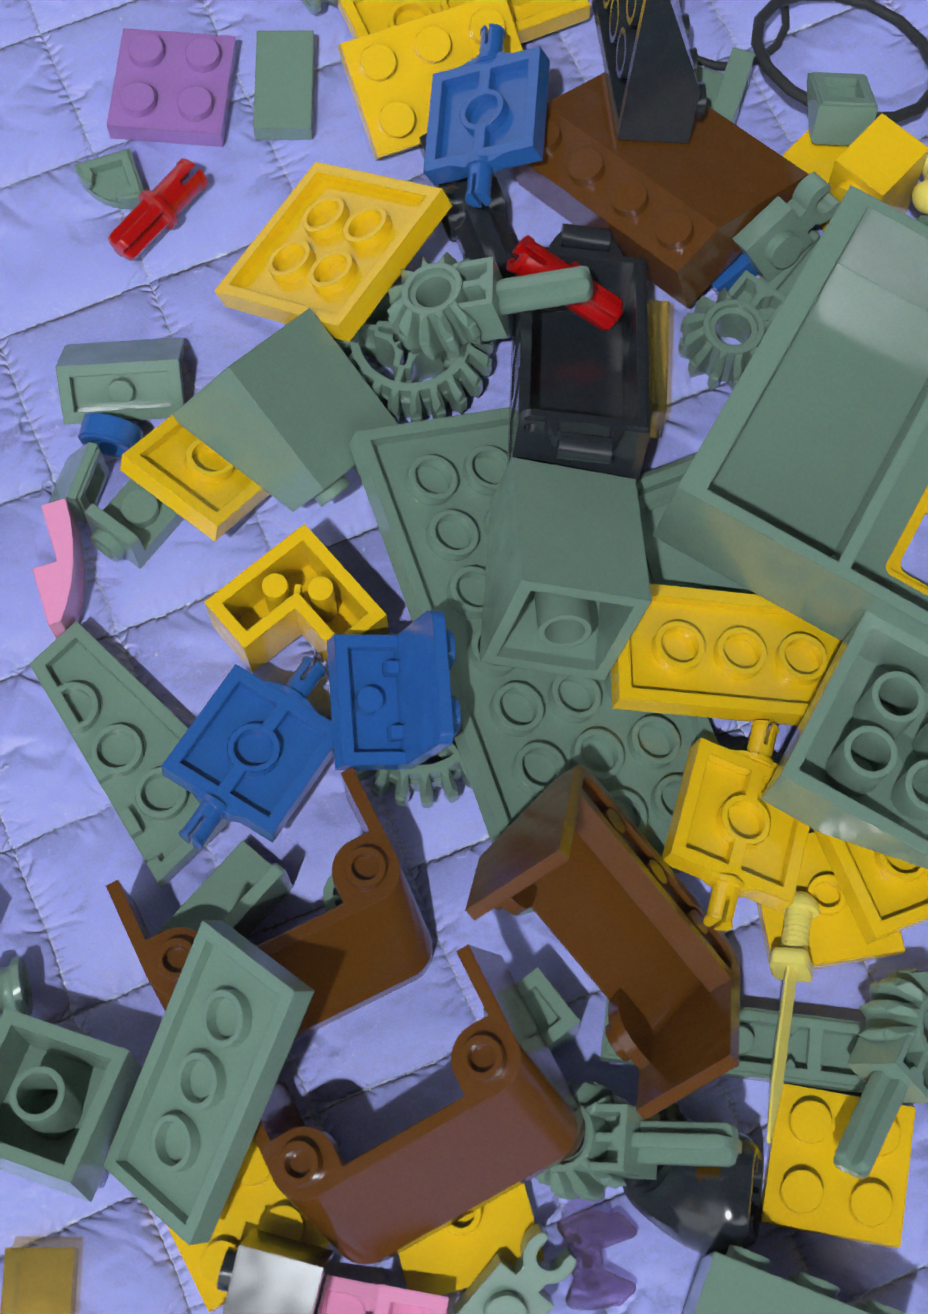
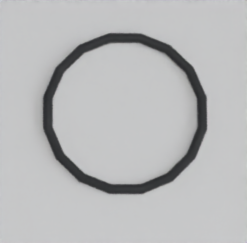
M770 0L754 17L751 46L762 71L787 96L807 107V92L795 86L772 63L763 44L765 22L779 8L800 1H835L868 10L897 26L918 46L928 65V39L905 17L874 0ZM928 89L917 103L893 112H877L876 118L883 113L897 123L923 113L928 107Z

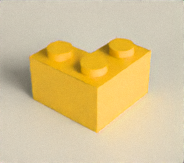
M881 113L850 145L812 143L808 129L782 156L808 174L812 172L817 173L830 185L831 189L828 192L840 203L850 185L906 214L912 200L913 189L918 183L928 155V147ZM830 220L823 224H818V226L825 231Z
M305 523L204 601L213 628L252 673L300 635L304 636L327 664V640L334 634L389 635L387 614Z

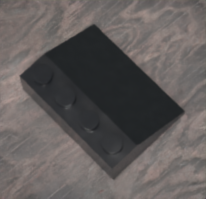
M592 0L618 140L688 144L694 119L701 120L703 118L706 107V85L704 82H698L697 80L698 52L696 47L689 46L690 20L687 13H681V0Z

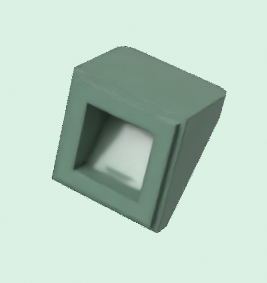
M808 73L806 80L808 121L812 143L850 145L876 119L878 111L867 76L865 74Z
M88 442L66 459L48 502L51 503L66 498L76 521L87 523L84 515L85 510L92 503L97 505L110 473L98 444Z

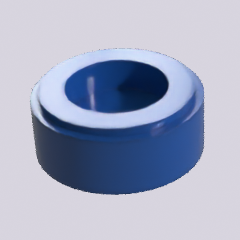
M87 413L83 416L78 439L83 445L88 442L98 444L101 453L104 455L122 458L123 453L142 439L143 430L136 424L120 417L103 413Z

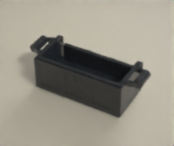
M562 223L561 232L555 236L549 247L545 248L568 264L578 262L582 266L588 267L593 281L622 300L623 312L618 321L608 331L598 329L564 305L513 313L507 466L511 458L514 457L636 479L637 486L651 434L647 262L644 258L623 256L619 246L611 238V229Z

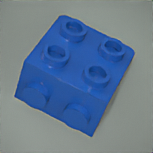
M427 610L398 635L334 634L327 640L335 771L347 770L351 767L354 770L413 769L452 744L453 738L457 735L460 728L461 710L458 698L455 695H451L449 669L452 668L455 659V639L453 632L450 629H446L443 611Z

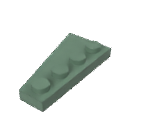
M75 621L29 665L162 889L201 851V849L193 847L192 841L188 844L178 834L200 803L191 792L163 776L161 765L188 728L88 631ZM222 818L205 842L204 847L231 821Z

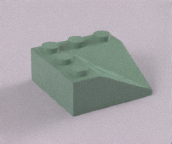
M866 610L841 643L761 800L820 833L928 869V644Z

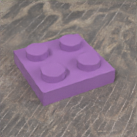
M123 28L106 125L110 139L224 147L238 55L236 36Z

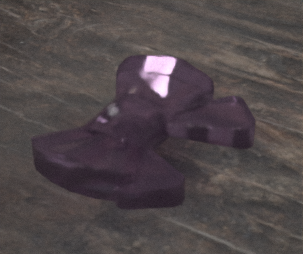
M597 1210L575 1212L561 1218L557 1222L559 1233L573 1250L576 1257V1264L571 1272L573 1280L566 1294L565 1301L567 1306L579 1311H597L621 1306L636 1291V1284L605 1270L602 1249L635 1237L637 1235L636 1227L619 1212L608 1215Z

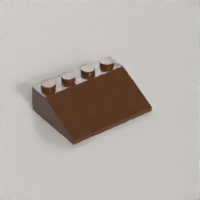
M605 72L547 102L543 160L512 167L518 184L570 223L611 229V238L617 243L623 256L646 259L647 279L686 308H689L741 253L733 238L777 196L788 203L792 199L797 185L809 175L707 105L703 118L701 120L694 119L688 144L618 140Z

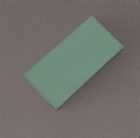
M314 30L257 31L253 121L255 140H313Z

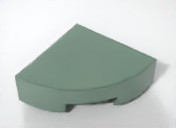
M130 148L74 164L83 188L97 201L118 209H134L140 203L138 196L144 190Z

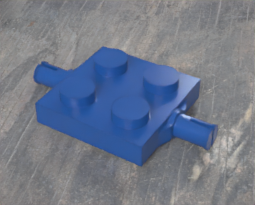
M493 23L489 24V29L486 25L480 29V48L476 58L460 67L433 74L423 167L424 174L433 185L468 178L465 201L468 205L481 208L482 203L485 207L491 203L492 176L495 172L543 160L550 60L541 46L515 53L503 52L505 29Z
M304 656L302 662L285 685L262 680L237 664L234 665L161 765L163 776L191 792L200 803L184 828L178 833L188 844L192 841L193 847L202 850L205 842L222 818L227 821L241 823L272 843L275 841L334 755L332 721L317 713L307 700L320 679L327 673L322 664L316 661L313 666V658Z

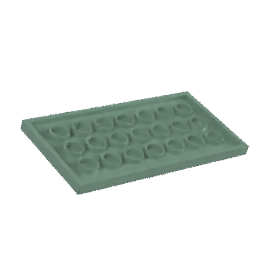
M509 407L355 431L349 442V447L411 620L414 622L427 610H441L445 616L446 629H450L454 635L455 659L452 668L449 669L451 695H455L458 698L461 710L460 728L454 739L491 843L554 780L575 766L581 765L599 780L662 857L690 747L700 738L718 744L709 719L707 717L612 709L611 671L605 681L480 662L491 500L507 468ZM648 570L649 583L654 584L650 572ZM669 866L675 874L683 872ZM529 908L520 915L532 913L534 911L532 908Z

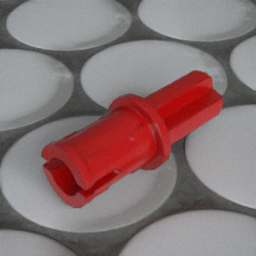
M181 158L176 163V166L152 191L144 190L139 194L138 200L140 203L108 236L110 245L120 257H124L129 261L136 259L164 229L171 230L178 224L177 216L209 184L207 177L201 169L186 184H182L189 177V172L196 164L186 158Z
M527 235L514 248L512 254L518 256L516 260L512 257L509 258L506 270L518 276L582 265L578 262L568 264L537 243L534 238ZM592 280L593 297L587 302L564 306L598 329L608 331L620 318L623 312V302L619 297Z

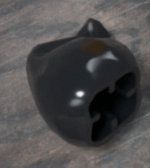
M676 1103L658 1112L660 1114V1121L695 1122L694 1118L689 1114H682L679 1110V1105ZM738 1131L739 1140L742 1141V1153L737 1156L736 1163L731 1167L657 1165L656 1180L625 1179L627 1186L622 1187L630 1203L651 1223L675 1241L702 1254L709 1255L717 1252L725 1255L729 1245L747 1249L757 1242L763 1182V1155L747 1135Z

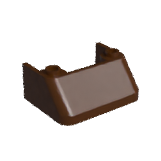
M581 765L575 766L554 780L480 855L465 911L475 921L494 908L497 910L505 909L513 915H520L529 908L533 909L609 999V1024L605 1026V1033L614 1052L624 1061L631 1060L639 1069L636 1111L646 1120L739 1066L740 965L724 933L714 930L715 924L710 928L704 924L703 919L706 916V911L599 780Z
M353 767L341 772L347 801L364 834L343 845L333 860L332 878L343 904L256 946L314 990L294 1041L414 982L428 970L433 958L432 939L399 859ZM116 880L105 886L145 975L164 1011H166L197 932L189 928L176 927L151 937L135 901L119 880Z
M469 944L456 951L488 1015L464 1029L453 1045L451 1052L452 1070L464 1096L346 1163L336 1141L330 1134L316 1127L305 1126L286 1082L277 1081L253 1137L277 1188L342 1256L353 1263H381L394 1257L568 1159L577 1151L583 1140L585 1127L581 1110L501 955Z

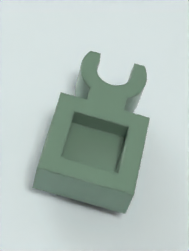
M815 172L802 179L788 203L777 196L733 238V241L753 269L768 283L786 267L792 265L800 254L814 242L808 231L815 225L829 221L840 204V201L828 192L831 189L830 185Z
M540 1223L535 1224L524 1234L520 1243L521 1257L515 1264L512 1265L497 1253L452 1306L454 1314H548L554 1307L551 1296L543 1288L546 1284L561 1282L571 1274L576 1264L573 1250L566 1245L555 1259L551 1261L538 1259L536 1257L537 1252L546 1243L549 1236L544 1226Z

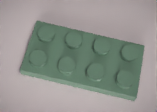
M202 920L103 1164V1167L188 1245L210 1241L314 993L312 988L222 920Z

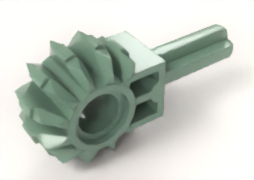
M813 229L808 231L814 242L800 254L792 265L781 271L770 283L761 276L757 278L745 270L729 291L724 287L718 293L716 302L703 295L701 296L700 300L695 304L694 313H687L684 316L680 328L683 337L680 338L678 351L680 358L689 360L687 370L690 378L706 374L709 376L707 385L710 392L719 386L720 381L728 382L733 391L820 239V234ZM731 337L738 340L741 344L729 345L722 342L719 338Z
M446 252L437 263H432L423 256L421 267L414 272L401 270L402 284L388 289L391 307L387 312L389 314V323L395 334H399L404 347L410 350L413 355L424 352L426 356L435 362L447 350L459 358L460 348L467 342L481 344L480 342L508 338V314L587 302L593 297V282L589 268L586 266L503 279L494 257L469 260L468 258L457 262L456 259Z
M917 968L900 969L896 973L887 974L886 978H883L881 981L870 984L871 1001L859 1006L866 1018V1029L858 1034L860 1037L847 1065L866 1084V1087L835 1150L833 1158L834 1165L839 1170L849 1173L855 1178L863 1179L869 1176L901 1104L928 1103V971L919 972Z
M568 1081L566 1083L583 1115L585 1127L584 1144L581 1150L578 1148L571 1157L534 1178L541 1184L551 1186V1192L555 1193L559 1198L574 1201L575 1198H581L594 1202L599 1199L604 1200L607 1187L618 1189L619 1187L627 1186L625 1179L656 1180L657 1165L731 1167L736 1163L737 1156L742 1153V1141L739 1140L737 1127L730 1122L660 1121V1114L658 1113L644 1120L636 1111L635 1106L629 1104L622 1097L612 1095V1091L608 1090V1086L594 1081L584 1082L583 1084Z

